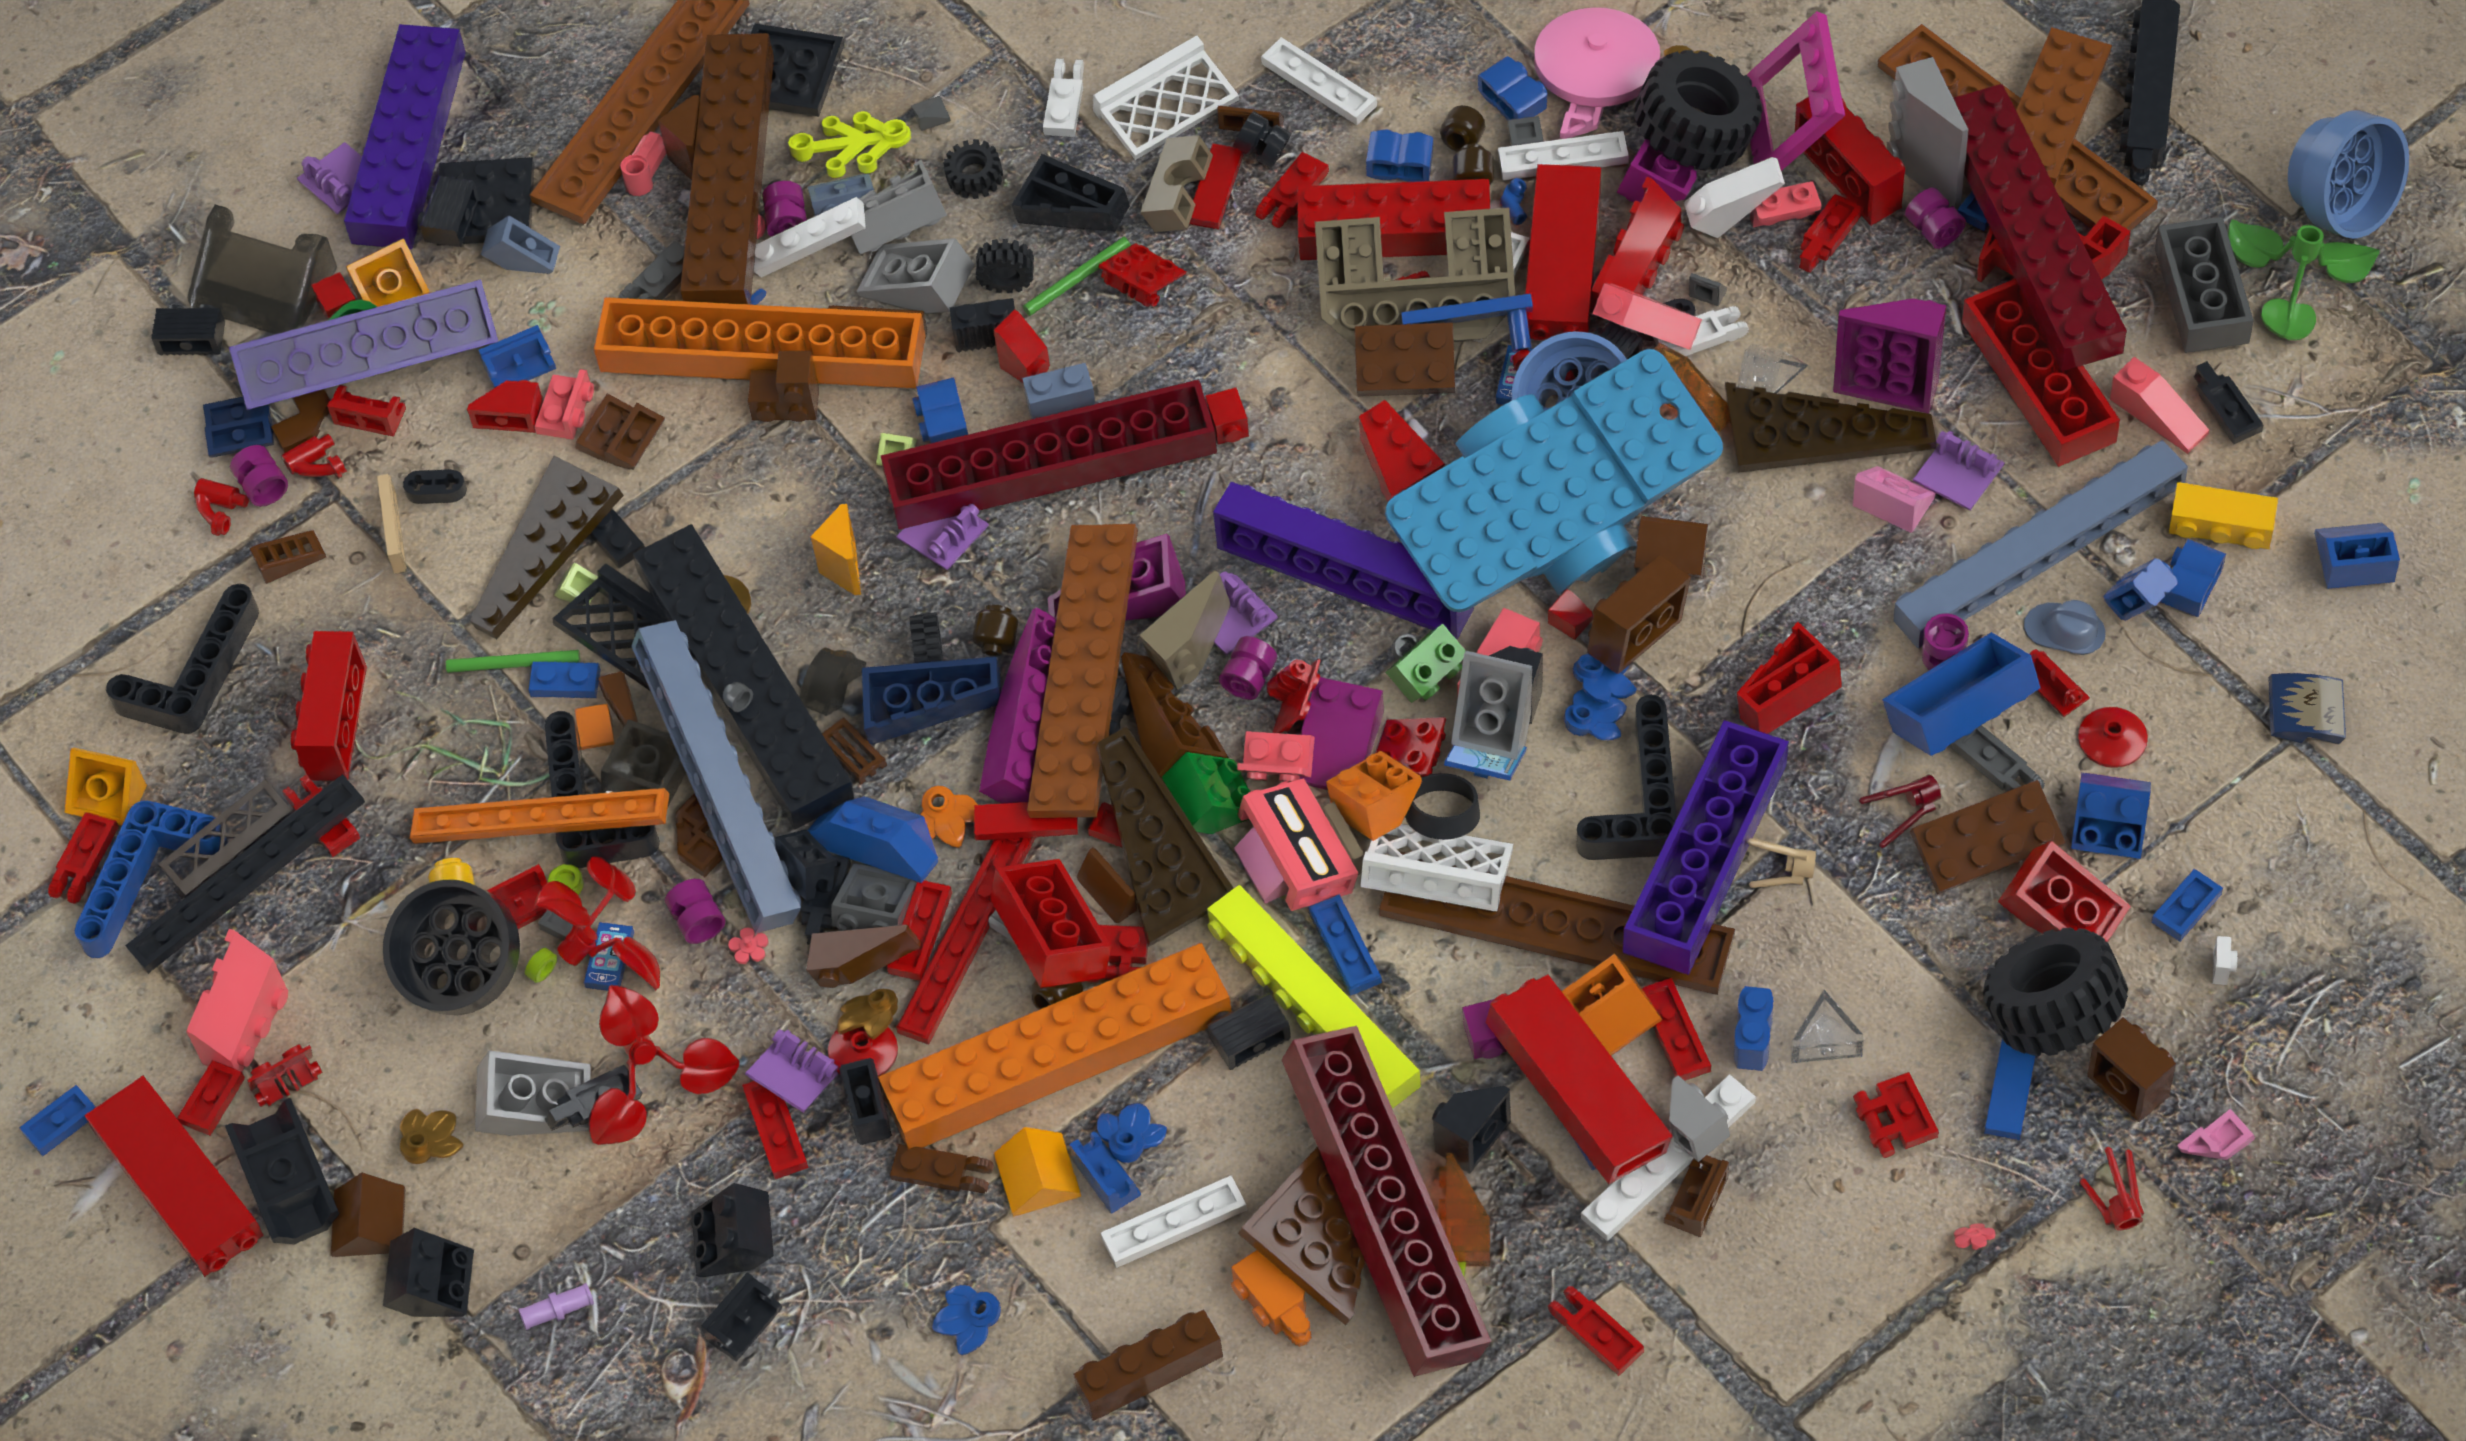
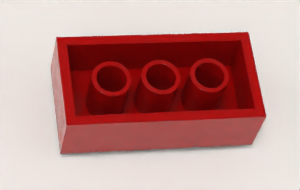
M1809 97L1796 104L1795 132L1812 118ZM1842 98L1845 116L1808 147L1803 154L1844 198L1864 207L1862 217L1872 226L1902 208L1905 166L1898 157H1894L1886 149L1880 137L1874 136L1866 128L1862 118L1858 115L1855 116L1847 108Z
M314 631L312 644H308L306 647L308 667L307 672H303L301 676L303 696L302 701H298L296 704L298 724L297 730H292L291 748L296 750L299 767H303L305 774L310 780L335 781L342 774L348 780L367 666L353 631Z
M1060 859L997 867L995 869L990 900L1040 988L1106 977L1111 945Z

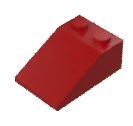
M2053 841L2038 846L2031 851L1998 900V903L2021 922L2042 934L2052 929L2056 932L2061 931L2062 928L2071 927L2075 931L2078 928H2082L2100 935L2106 942L2109 941L2131 907Z

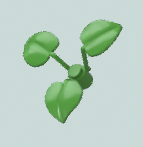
M2232 219L2228 229V236L2234 256L2245 265L2257 268L2265 267L2270 259L2278 261L2291 248L2294 259L2300 263L2290 302L2279 298L2272 299L2264 304L2261 311V319L2264 325L2277 336L2287 340H2300L2307 337L2313 331L2316 324L2314 309L2307 304L2296 303L2306 264L2311 263L2318 257L2319 265L2326 266V271L2330 277L2345 283H2356L2363 280L2369 274L2380 251L2379 249L2351 243L2330 242L2324 244L2322 242L2324 238L2323 232L2312 225L2300 227L2296 237L2291 236L2289 242L2284 247L2281 237L2276 232L2262 226L2243 224Z

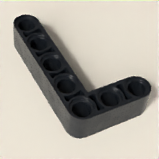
M234 584L224 591L174 687L125 674L116 675L111 678L106 685V693L116 713L122 717L179 733L189 734L198 730L204 722L258 618L259 608L251 589L244 584Z
M1645 695L1636 703L1635 728L1643 813L1589 816L1580 820L1577 825V850L1587 860L1659 856L1677 819L1667 707L1665 701L1657 695ZM1646 715H1655L1656 717L1648 718ZM1649 744H1657V745H1659V746H1657V747H1650V746H1648V745H1649ZM1659 773L1661 774V776L1656 777L1650 774ZM1659 802V803H1663V804H1665V805H1663V806H1655V805H1653V804ZM1658 832H1664V833H1666L1667 835H1665V836H1658V835H1656V833H1658ZM1630 834L1633 837L1623 838L1621 835ZM1590 836H1595L1598 839L1588 840L1586 838Z
M565 711L554 712L547 717L544 726L552 797L585 795L586 787L582 750L574 718ZM655 825L556 833V842L563 862L577 868L587 867L588 861L594 856L600 857L608 863L648 857L653 855L660 845ZM641 834H647L644 837H638ZM614 839L609 843H603L606 840ZM579 845L577 848L569 849L572 846Z

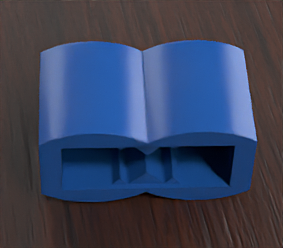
M1507 56L1478 75V90L1491 105L1498 108L1507 120L1535 117L1547 109L1548 92L1545 86L1540 81H1535L1529 77L1526 68L1519 61L1515 62Z
M1387 129L1370 132L1366 159V176L1379 180L1398 178L1407 182L1429 181L1433 158V137L1421 132L1402 135Z
M954 377L916 386L918 397L912 399L917 417H924L925 422L919 423L923 442L930 441L931 444L968 435Z
M2190 539L2187 540L2183 548L2177 547L2170 565L2174 566L2172 571L2173 575L2177 578L2178 584L2169 593L2165 594L2160 603L2199 617L2223 570L2226 553Z
M1745 986L1739 995L1734 1040V1062L1737 1069L1763 1071L1767 1065L1774 1003L1772 992L1768 988Z

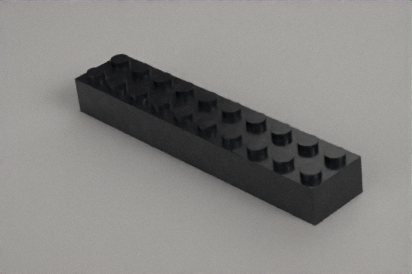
M690 524L633 553L638 575L666 617L667 622L676 620L680 631L686 634L688 650L692 659L696 660L699 664L701 678L794 830L817 819L844 802L853 800L854 794L850 778L693 525ZM734 682L745 684L753 691V698L750 704L740 712L733 711L723 700L725 687Z

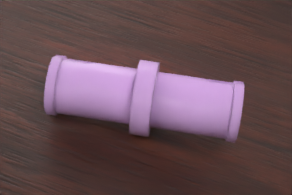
M584 1283L582 1286L557 1295L555 1292L550 1293L547 1299L525 1308H519L518 1310L524 1327L528 1330L531 1327L555 1318L557 1321L565 1319L564 1315L585 1306L593 1305L594 1301L587 1283Z

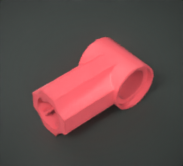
M649 132V134L644 135L633 154L625 157L621 162L620 166L626 191L633 196H642L652 190V177L666 155L663 138L660 134Z

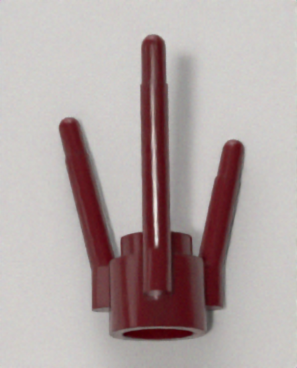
M1928 774L1909 784L1859 799L1861 804L1905 793L1911 806L1920 807L1916 813L1879 843L1881 848H1885L1925 814L1936 810L1933 802L1941 799V790L1932 775Z

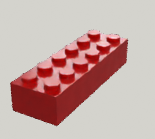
M1489 179L1298 186V243L1300 260H1317L1315 222L1380 217L1382 257L1447 255L1444 212L1490 209Z
M2016 279L1964 299L1963 325L2058 467L2117 443L2120 424L2119 417L2084 366L2061 372Z

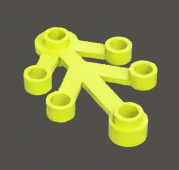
M861 111L853 116L854 128L841 122L836 116H828L822 120L823 133L826 136L832 137L839 134L843 137L813 141L811 135L798 133L789 139L788 144L791 156L800 162L810 160L813 153L844 149L836 157L830 158L826 162L828 176L839 178L846 173L845 165L868 145L875 146L868 153L858 156V169L865 174L874 172L877 169L876 161L890 148H900L910 141L911 131L902 120L894 119L883 123L871 117L870 113ZM868 130H872V131L875 132V133H868V134H866V133H864V132H866V131H868Z

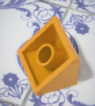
M400 239L346 265L358 299L370 301L377 307L430 293L404 239Z
M840 504L810 537L819 573L853 595H861L856 543L847 504Z
M75 747L71 748L64 813L83 817L84 813L88 812L115 820L118 825L122 826L129 810L134 804L140 802L147 787L136 761Z
M1024 1127L994 1152L1013 1217L1082 1197L1062 1133Z

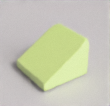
M881 433L876 465L883 466L880 455L916 447L917 439Z
M574 562L565 572L554 596L572 602L598 579V576Z

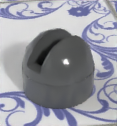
M1403 634L1393 641L1391 652L1399 660L1419 641L1411 634ZM1408 642L1411 647L1401 654L1399 649Z
M740 682L727 685L723 691L724 702L735 712L744 710L753 698V691Z

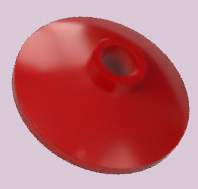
M2104 707L2091 712L2085 717L2079 728L2078 741L2083 753L2091 761L2105 767L2118 768L2134 763L2143 755L2148 742V734L2144 723L2132 712L2118 707ZM2109 730H2117L2119 733H2111Z
M864 1027L853 1029L842 1035L836 1030L828 1045V1056L835 1060L834 1064L838 1066L836 1071L838 1074H840L839 1068L841 1065L872 1058L879 1077L889 1071L895 1063L898 1054L897 1039L889 1027L875 1039L869 1038ZM859 1042H868L865 1046L856 1045Z

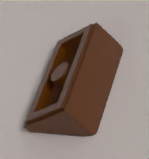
M1219 105L1217 107L1219 129L1241 131L1253 111L1267 118L1271 127L1277 124L1283 128L1284 116L1280 112Z
M1091 848L1081 865L1077 879L1115 923H1120L1137 911L1135 892L1096 848Z

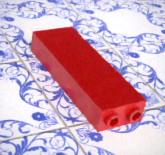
M1537 164L1525 294H1531L1533 305L1532 312H1526L1530 339L1542 341L1567 332L1589 333L1591 290L1593 288L1601 195V167Z
M1549 974L1538 980L1532 978L1523 983L1519 990L1509 995L1506 993L1501 994L1490 1003L1485 1023L1608 1185L1666 1154L1673 1135Z
M144 1075L84 1115L95 1135L204 1277L211 1272L221 1270L231 1258L241 1251L251 1249L264 1236L256 1219Z

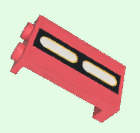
M1304 778L1292 782L1284 781L1275 787L1253 790L1243 795L1238 816L1241 821L1250 819L1286 882L1289 890L1285 901L1291 911L1314 905L1339 894L1344 896L1353 892L1359 873Z

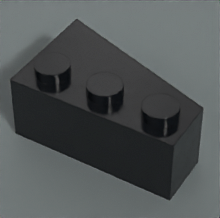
M1041 154L1011 206L1017 223L1115 232L1128 211L1130 204L1123 187Z

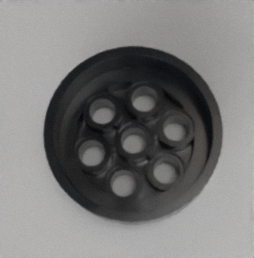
M460 880L431 882L419 887L406 896L391 915L383 939L384 965L394 987L413 1004L443 1015L469 1014L492 1003L503 993L512 980L520 955L519 932L509 909L490 892ZM450 914H454V924L449 929H445V919ZM486 916L487 925L485 929L478 932L477 923L480 918ZM433 942L435 945L434 953L426 958L425 948ZM466 944L467 954L462 960H458L457 952L462 945ZM499 946L500 956L495 962L491 963L490 953L495 947ZM446 973L448 977L447 983L443 988L439 989L437 985L438 979L442 974ZM479 975L480 985L476 990L471 991L470 982L475 976Z

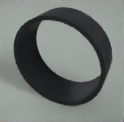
M1448 773L1430 774L1421 778L1422 783L1405 815L1407 823L1413 830L1429 838L1445 840L1462 837L1470 833L1478 825L1480 820L1478 794L1475 787L1468 780ZM1449 791L1466 797L1473 804L1468 810L1459 815L1438 817L1421 811L1415 805L1414 800L1429 792Z

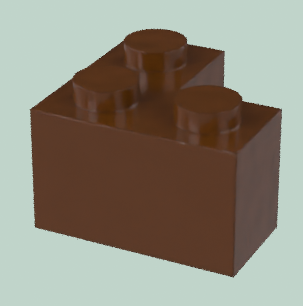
M779 351L777 370H751L748 405L752 420L763 422L792 420L802 422L817 419L819 384L811 351Z

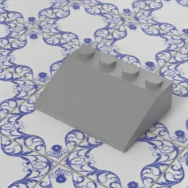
M1933 57L1896 67L1895 81L1892 82L1894 101L1890 102L1892 121L1888 123L1891 137L1890 141L1887 142V150L1903 162L1905 174L1924 189L1937 188L1949 201V207L1954 206L1958 210L1961 206L1968 127Z

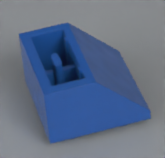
M2382 522L2315 529L2314 534L2327 589L2395 582L2400 562L2393 531Z
M2081 772L2071 849L2141 859L2151 782Z

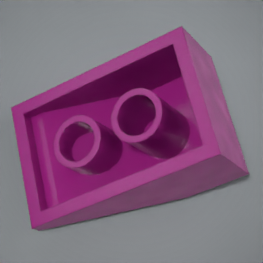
M1320 677L1317 686L1312 691L1309 700L1311 706L1305 717L1301 735L1315 737L1311 778L1300 777V779H1305L1308 786L1328 790L1326 781L1370 756L1384 714L1382 690Z

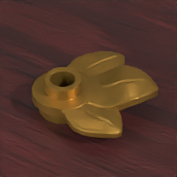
M877 989L870 993V995H861L848 1000L840 1008L843 1014L838 1020V1033L842 1035L853 1029L864 1027L869 1038L875 1039L891 1024L892 1016L898 1010V997L896 993L891 989Z
M419 1109L408 1112L400 1124V1131L403 1136L400 1141V1152L405 1159L412 1164H422L427 1162L431 1156L448 1158L460 1151L464 1146L458 1138L451 1136L456 1127V1114L446 1110L435 1111L428 1116Z

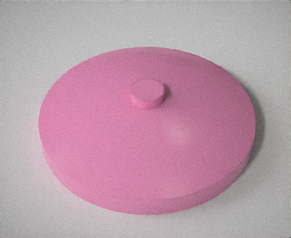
M1584 8L1565 13L1545 26L1535 44L1534 64L1541 82L1558 97L1583 106H1613L1638 97L1651 68L1660 59V47L1650 28L1634 16L1608 8Z

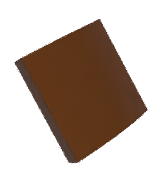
M607 393L577 439L575 448L615 466L634 470L665 421V417L639 403L632 407Z

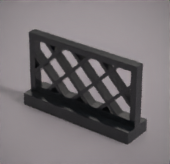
M606 563L597 571L598 579L552 618L553 625L651 691L644 674L640 672L637 658L621 659L616 655L615 649L632 648L631 645L634 639L615 640V631L634 629V636H636L639 628L665 623L667 619L648 591ZM600 592L609 598V604L590 605L589 600ZM628 611L634 618L632 621L614 622V612ZM610 613V622L590 624V614ZM586 614V624L572 625L566 621L572 615ZM591 632H611V641L596 642L591 638Z

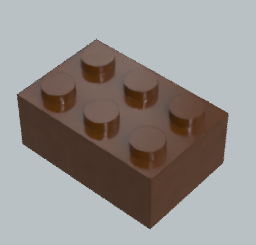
M1453 323L1355 326L1356 386L1358 397L1455 393Z
M1661 555L1650 563H1644L1635 576L1629 581H1622L1612 595L1607 599H1600L1592 611L1594 615L1592 627L1588 632L1589 643L1587 653L1616 674L1622 672L1682 621L1691 576Z

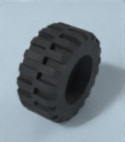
M1684 50L1680 54L1678 51L1668 54L1666 57L1660 58L1655 62L1638 95L1634 107L1637 126L1640 127V132L1644 139L1650 140V146L1655 151L1660 150L1664 153L1663 157L1670 161L1672 159L1679 161V165L1685 167L1692 165L1699 170H1705L1708 167L1714 170L1722 168L1724 165H1731L1745 153L1762 118V103L1757 88L1752 87V80L1747 75L1743 76L1740 73V68L1736 65H1729L1724 62L1725 59L1717 56L1715 58L1709 56L1708 52L1700 51L1693 53V50Z
M2071 927L2062 928L2061 931L2056 932L2052 929L2043 932V935L2037 937L2033 935L2025 939L2026 942L2018 946L2016 944L2011 947L2007 955H2001L1995 961V968H1990L1983 987L1984 1001L2003 1041L2013 1049L2032 1056H2040L2041 1053H2045L2048 1056L2058 1055L2059 1051L2066 1050L2069 1052L2077 1049L2076 1046L2085 1043L2087 1045L2094 1041L2096 1035L2099 1033L2104 1034L2110 1029L2111 1022H2116L2119 1019L2128 997L2126 980L2109 943L2100 935L2082 928H2078L2077 931Z

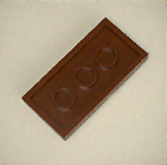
M2038 780L1916 826L1910 830V834L1937 895L2023 862L2034 848L2047 842L2053 841L2059 847L2064 846L2066 843Z

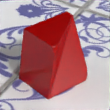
M1566 589L1548 609V624L1574 640L1594 618L1592 611L1569 589Z

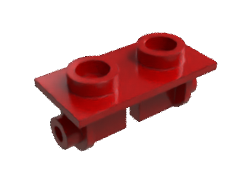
M2034 649L2029 653L2041 687L2037 692L2063 717L2090 699L2081 687L2066 675L2044 651L2039 652L2037 649Z

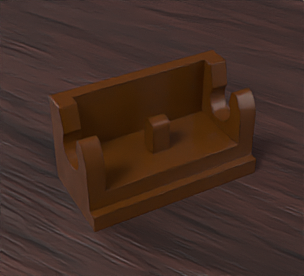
M1708 1155L1699 1162L1693 1158L1668 1213H1666L1664 1223L1701 1238L1728 1180L1729 1162L1721 1161Z

